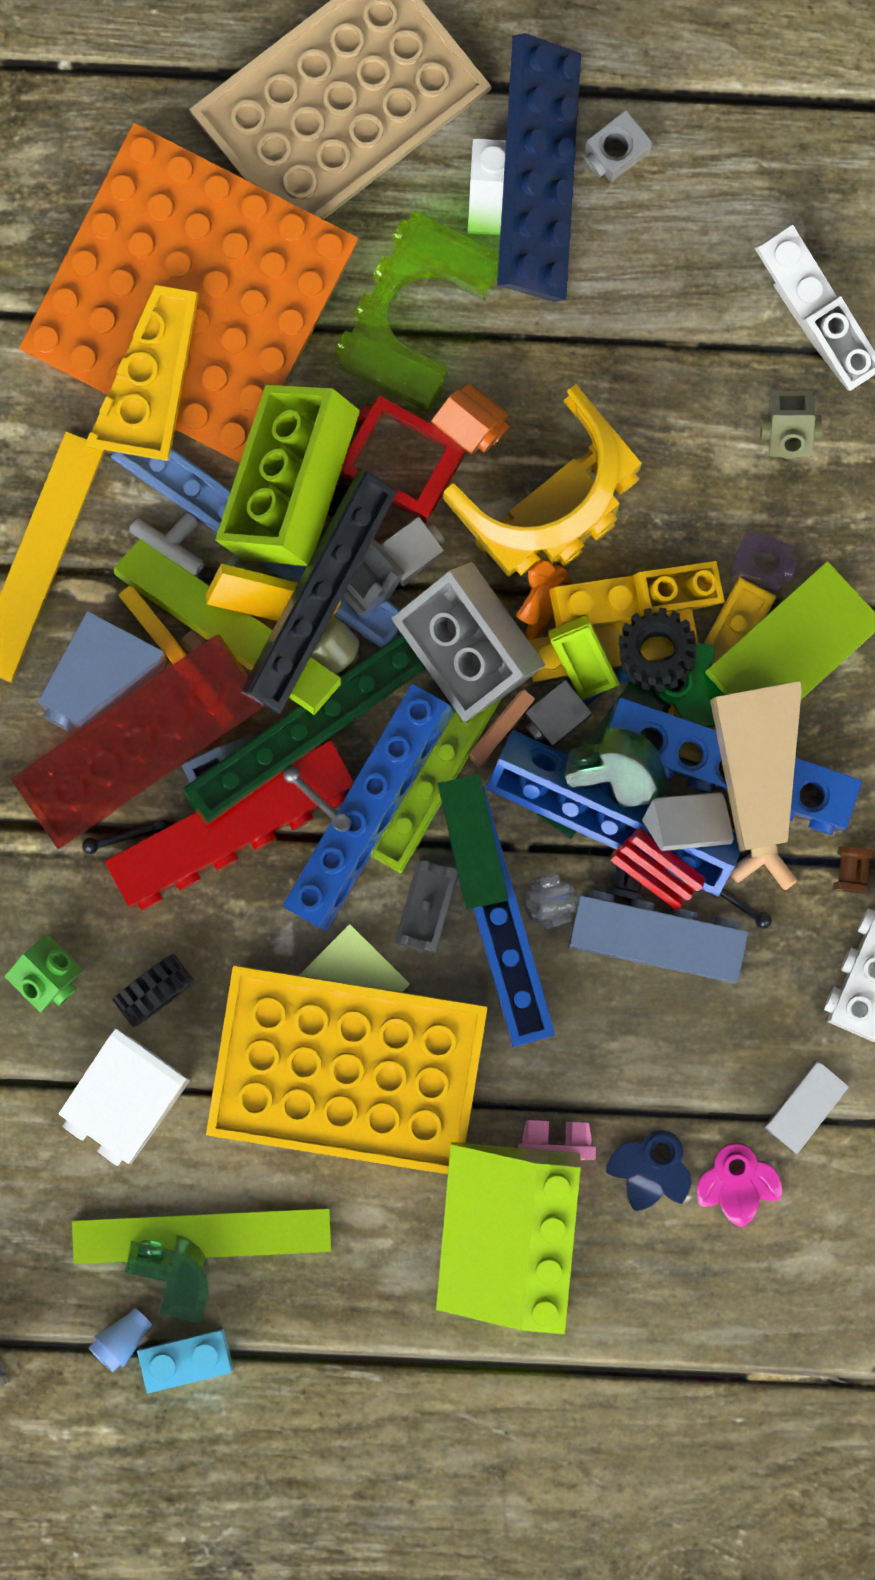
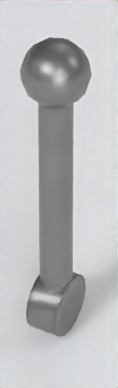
M288 767L285 769L284 779L288 783H295L333 820L332 824L336 830L345 832L351 827L350 818L344 814H338L300 777L298 768Z

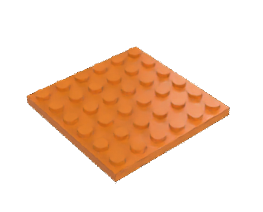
M133 123L18 349L108 395L116 378V372L132 342L133 334L154 286L158 285L197 292L199 296L175 430L240 463L265 385H286L360 239Z

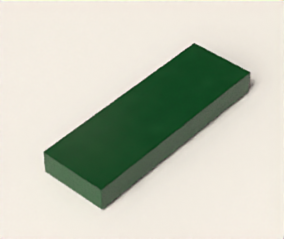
M480 774L437 783L466 910L508 901Z

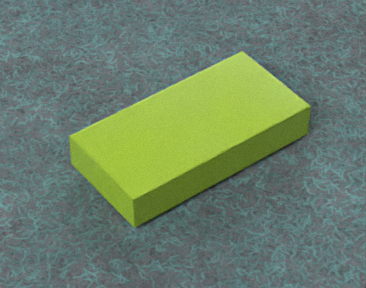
M588 615L548 631L550 641L582 701L620 685L618 676Z

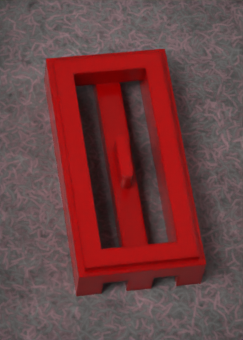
M640 828L613 851L610 861L675 910L682 906L683 900L688 901L693 896L695 890L698 892L705 882L703 875L671 851H661L655 840ZM635 845L642 849L644 852H646L648 855H650L653 858V860L649 858L647 855H645L643 852H641L639 849H637ZM666 869L670 870L672 873H674L676 876L682 879L686 884L682 883L671 873H669Z

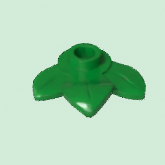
M699 643L696 644L693 671L689 669V677L685 682L678 679L682 683L681 690L672 691L665 684L664 691L656 692V685H653L661 701L669 705H675L682 719L705 727L715 726L710 700L725 694L705 674L707 669L712 666L714 646Z

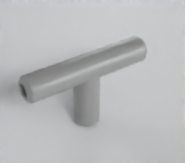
M186 513L166 535L141 519H135L131 523L130 533L191 574H199L203 569V561L180 546L198 526V520L193 514Z

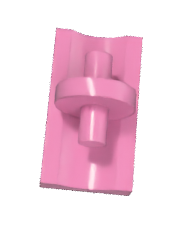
M526 1120L522 1144H517V1148L580 1153V1160L596 1159V1147H591L589 1123L566 1122L564 1146L548 1145L549 1121Z

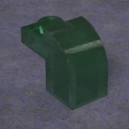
M606 728L602 744H584L578 748L570 749L564 776L569 788L610 782L620 808L650 804L653 799L662 797L667 774L658 751L648 739L628 729Z
M179 1235L176 1236L173 1250L165 1249V1246L161 1243L151 1240H143L140 1243L131 1241L127 1254L125 1273L165 1282L161 1295L159 1314L201 1323L207 1303L210 1280L209 1264L202 1250L189 1239Z

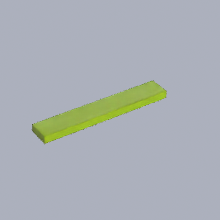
M141 539L114 567L115 576L131 587L133 586L135 590L252 671L273 630L249 614L208 605L205 595L209 588L207 584ZM310 657L289 698L315 715L341 685V678Z
M502 699L465 723L455 710L443 734L373 850L372 858L400 874L403 873L442 805L437 783L457 779L469 758L471 750L477 744Z
M330 1208L72 1221L73 1264L332 1252Z

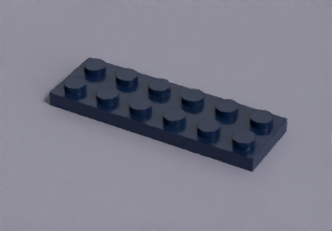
M523 33L513 35L497 286L557 302L566 300L581 53Z

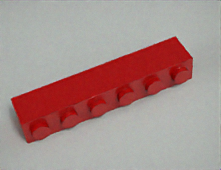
M332 741L312 750L290 766L298 768L300 777L333 809L341 806L354 784ZM283 771L210 824L206 825L196 812L104 862L127 906L130 909L139 906L140 910L144 911L163 901L161 893L175 885L179 891H182L201 880L199 873L214 865L216 871H219L239 860L236 853L250 845L254 851H257L277 840L274 833L289 825L291 830L294 831L315 819L312 812L320 809V807L295 783H288L284 779Z

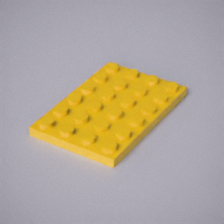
M233 965L206 1136L448 1174L451 1142L466 1143L488 1006Z

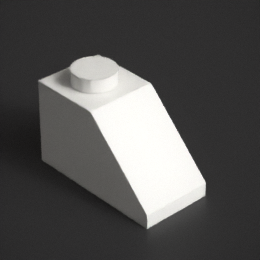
M473 139L468 233L500 235L506 140Z

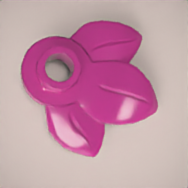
M738 1142L729 1143L720 1148L715 1155L714 1166L704 1172L697 1183L699 1205L707 1207L720 1203L726 1217L739 1227L746 1226L754 1218L759 1207V1200L776 1201L782 1197V1184L773 1166L758 1161L751 1148ZM734 1159H741L743 1161V1167L738 1171L729 1170V1164Z

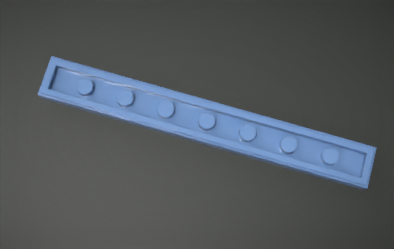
M173 448L171 449L170 461L118 452L112 454L111 458L186 512L193 514L216 533L218 532L231 489ZM258 562L278 577L294 582H299L307 567ZM342 596L341 604L334 616H337L343 623L377 647L382 648L401 633L391 619L401 610L388 600L360 616Z

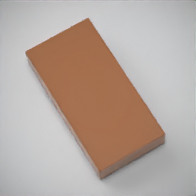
M520 690L469 754L470 760L482 768L524 717L525 712L532 707L535 698L527 691Z

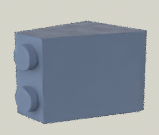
M87 611L38 703L45 709L43 716L48 718L47 720L68 732L71 731L73 726L85 730L164 670L169 661L162 650Z

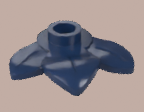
M654 1131L647 1135L643 1142L624 1143L613 1153L607 1163V1174L627 1179V1196L634 1211L644 1210L653 1206L660 1200L663 1194L672 1201L682 1204L691 1187L690 1173L681 1162L683 1157L682 1144L678 1137L669 1131ZM659 1143H664L669 1148V1156L664 1160L656 1159L653 1154L654 1147Z

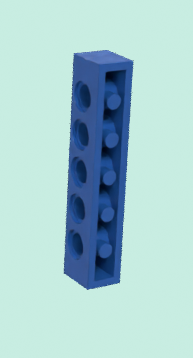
M411 684L337 811L338 814H344L350 818L351 827L345 832H340L333 827L331 821L282 907L326 932L328 931L369 861L377 843L454 715L455 710L449 704Z
M623 698L615 700L599 748L609 752L607 759L630 767L633 760L649 765L647 771L649 774L667 780H672L673 774L690 779L688 787L704 793H712L714 788L728 792L726 780L719 772L721 754L716 730ZM644 729L654 731L659 737V747L654 753L643 751L638 744V736ZM684 743L693 744L699 751V761L693 767L684 765L679 759L678 752ZM795 758L790 821H793L794 815L810 820L808 828L828 835H833L834 829L839 831L847 829L863 780ZM805 784L813 785L819 792V802L814 808L806 807L800 800V790Z
M514 730L511 731L485 788L614 849L619 847L638 828L652 837L642 819L652 800L659 798ZM733 831L734 840L730 845L669 850L705 877V882L701 889L718 897L731 875L740 853L736 833ZM635 845L637 849H639L641 852H643L645 855H647L649 858L653 860V858L650 855H648L646 852H644L642 849ZM666 869V870H667L669 873H671L673 876L679 878V877L676 876L674 873H672L670 870Z

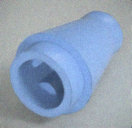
M134 1308L129 1314L93 1337L95 1342L89 1347V1350L111 1372H114L119 1366L124 1368L146 1332L153 1325L140 1311Z

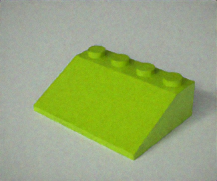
M451 1142L436 1310L521 1331L565 1334L581 1170L580 1153Z

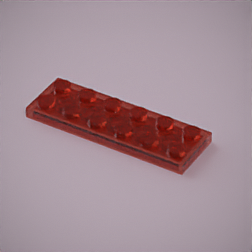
M218 634L18 773L11 780L59 850L248 720L264 707L240 692L248 675L221 635Z

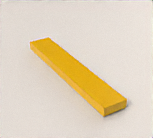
M68 432L64 434L0 594V679L13 683L106 451L85 447L84 444L87 439Z

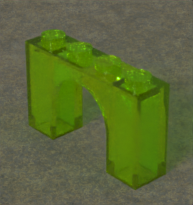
M413 211L409 221L402 219L398 224L391 242L397 245L390 259L385 256L381 258L372 278L378 282L371 296L364 293L354 312V316L359 318L352 333L345 330L335 349V354L340 356L338 359L340 369L422 410L430 412L448 376V367L409 349L394 336L387 320L391 301L404 286L421 279L444 281L486 301L498 277L499 252Z

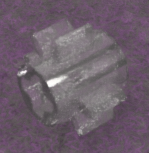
M559 874L531 881L533 890L528 891L525 895V909L530 919L534 922L542 921L545 930L571 922L570 913L575 912L578 906L577 893L572 884L569 882L560 883Z

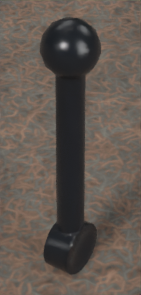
M160 820L152 823L150 826L98 840L87 838L82 843V849L87 854H94L101 847L149 834H156L169 827L168 821Z
M725 888L722 889L720 896L755 919V923L759 928L766 929L771 925L772 918L768 913L758 912Z

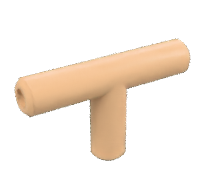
M750 853L736 863L730 875L735 883H739L764 864L784 890H787L797 882L796 877L777 853L752 858Z

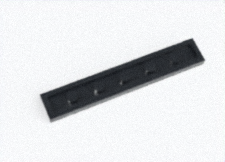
M358 469L240 691L272 713L280 714L398 492L367 469Z

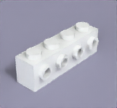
M867 908L858 928V932L864 934L858 949L852 947L849 949L841 967V971L847 973L841 989L834 986L831 990L824 1010L830 1012L826 1022L875 1042V910Z

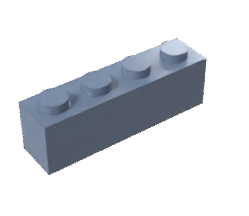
M594 890L589 891L588 897H579L568 948L735 984L738 982L748 937V931L739 930L740 922L715 917L714 924L697 921L698 913L683 909L675 910L673 908L672 915L655 912L657 904L631 899L630 906L613 903L615 895Z

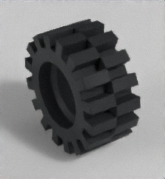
M649 608L644 610V617L640 618L636 613L631 617V625L625 623L622 628L623 635H619V657L624 674L629 673V680L634 685L640 681L642 689L648 691L650 685H656V692L664 691L665 684H669L670 688L673 689L678 687V679L685 682L689 677V669L692 671L694 669L696 657L694 630L690 631V623L686 619L681 622L680 614L675 611L672 612L671 616L666 615V608H659L658 614L652 615V610ZM652 637H664L673 644L674 652L664 662H650L641 653L643 643Z
M171 954L152 966L151 969L144 972L139 978L132 981L112 1001L134 1028L178 997L195 980L176 955Z

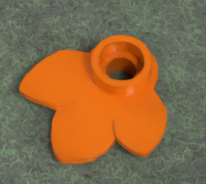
M547 560L537 562L528 570V580L532 590L516 613L517 619L528 624L526 638L528 640L539 637L547 628L552 618L553 608L549 590L557 586L571 585L568 571L561 566L553 567Z

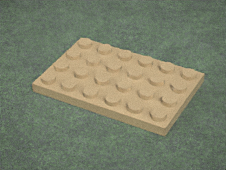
M330 0L191 107L189 111L241 178L324 220L491 90V85L423 0Z

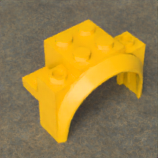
M577 384L567 390L568 397L563 402L584 426L593 444L588 447L589 451L578 459L574 458L512 508L502 522L482 512L454 483L444 491V501L476 538L475 545L485 557L490 555L508 577L516 571L521 576L524 575L541 559L549 561L553 567L558 563L563 568L568 566L582 554L583 551L581 549L585 546L583 543L592 536L595 541H598L615 527L614 522L618 519L616 514L620 503L613 496L614 491L616 490L621 495L640 479L636 473L640 470L642 463ZM591 471L596 475L595 482L588 475Z

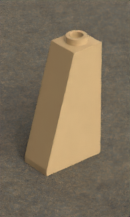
M800 681L718 696L710 700L739 852L751 849L752 858L778 853L776 844L788 842L802 692Z

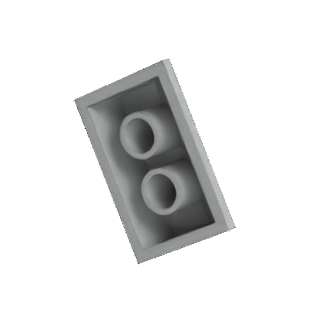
M473 562L448 571L391 618L464 723L517 689L546 666Z

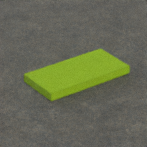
M827 561L708 668L705 674L725 695L800 681L802 700L875 633V611Z

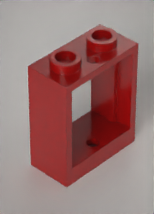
M379 395L374 405L367 402L358 416L356 425L361 428L353 442L350 441L339 476L352 483L359 469L354 465L382 415L388 416L446 448L418 500L394 488L398 492L391 505L415 518L420 517L427 524L467 451L438 427Z

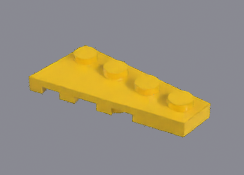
M158 285L154 286L133 334L132 342L116 372L117 375L108 396L104 399L97 421L84 444L85 447L170 461L199 296L197 292Z

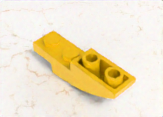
M717 561L644 571L633 576L557 586L549 590L556 627L588 615L595 628L631 621V617L636 613L642 618L644 617V610L649 608L652 610V615L658 614L659 608H666V614L673 611L696 610L725 602Z

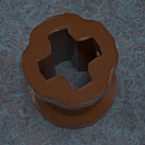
M838 847L837 854L841 856L838 881L833 883V890L871 894L872 887L868 885L870 861L875 858V851L856 847Z

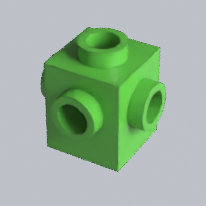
M46 934L22 954L5 975V978L41 1013L53 1002L60 1007L74 994L77 987L73 982L82 973L83 969Z

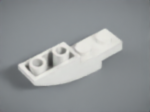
M789 225L754 248L774 279L775 283L773 285L789 311L844 387L851 391L874 376V349L842 297L836 296L795 227Z

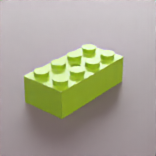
M265 385L215 541L243 561L307 566L316 550L360 410L333 388Z

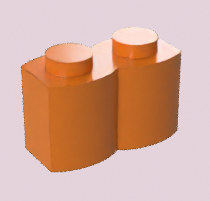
M468 383L462 389L456 390L447 399L431 422L472 455L478 449L485 453L492 445L496 446L510 429V426L505 423L510 414L473 384Z

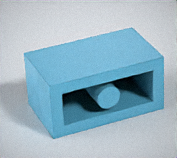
M224 1328L140 1348L137 1351L147 1394L230 1374L234 1371Z

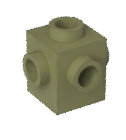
M770 391L768 415H761L760 438L761 440H768L770 457H782L785 459L812 457L813 441L821 440L822 419L821 415H815L813 392Z

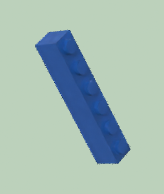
M483 786L508 901L474 908L473 912L512 1048L553 1037L555 1032Z

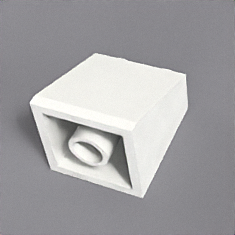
M115 1028L59 1112V1115L66 1119L62 1127L82 1141L88 1135L100 1143L101 1146L97 1152L118 1166L122 1160L132 1164L191 1079L128 1034Z

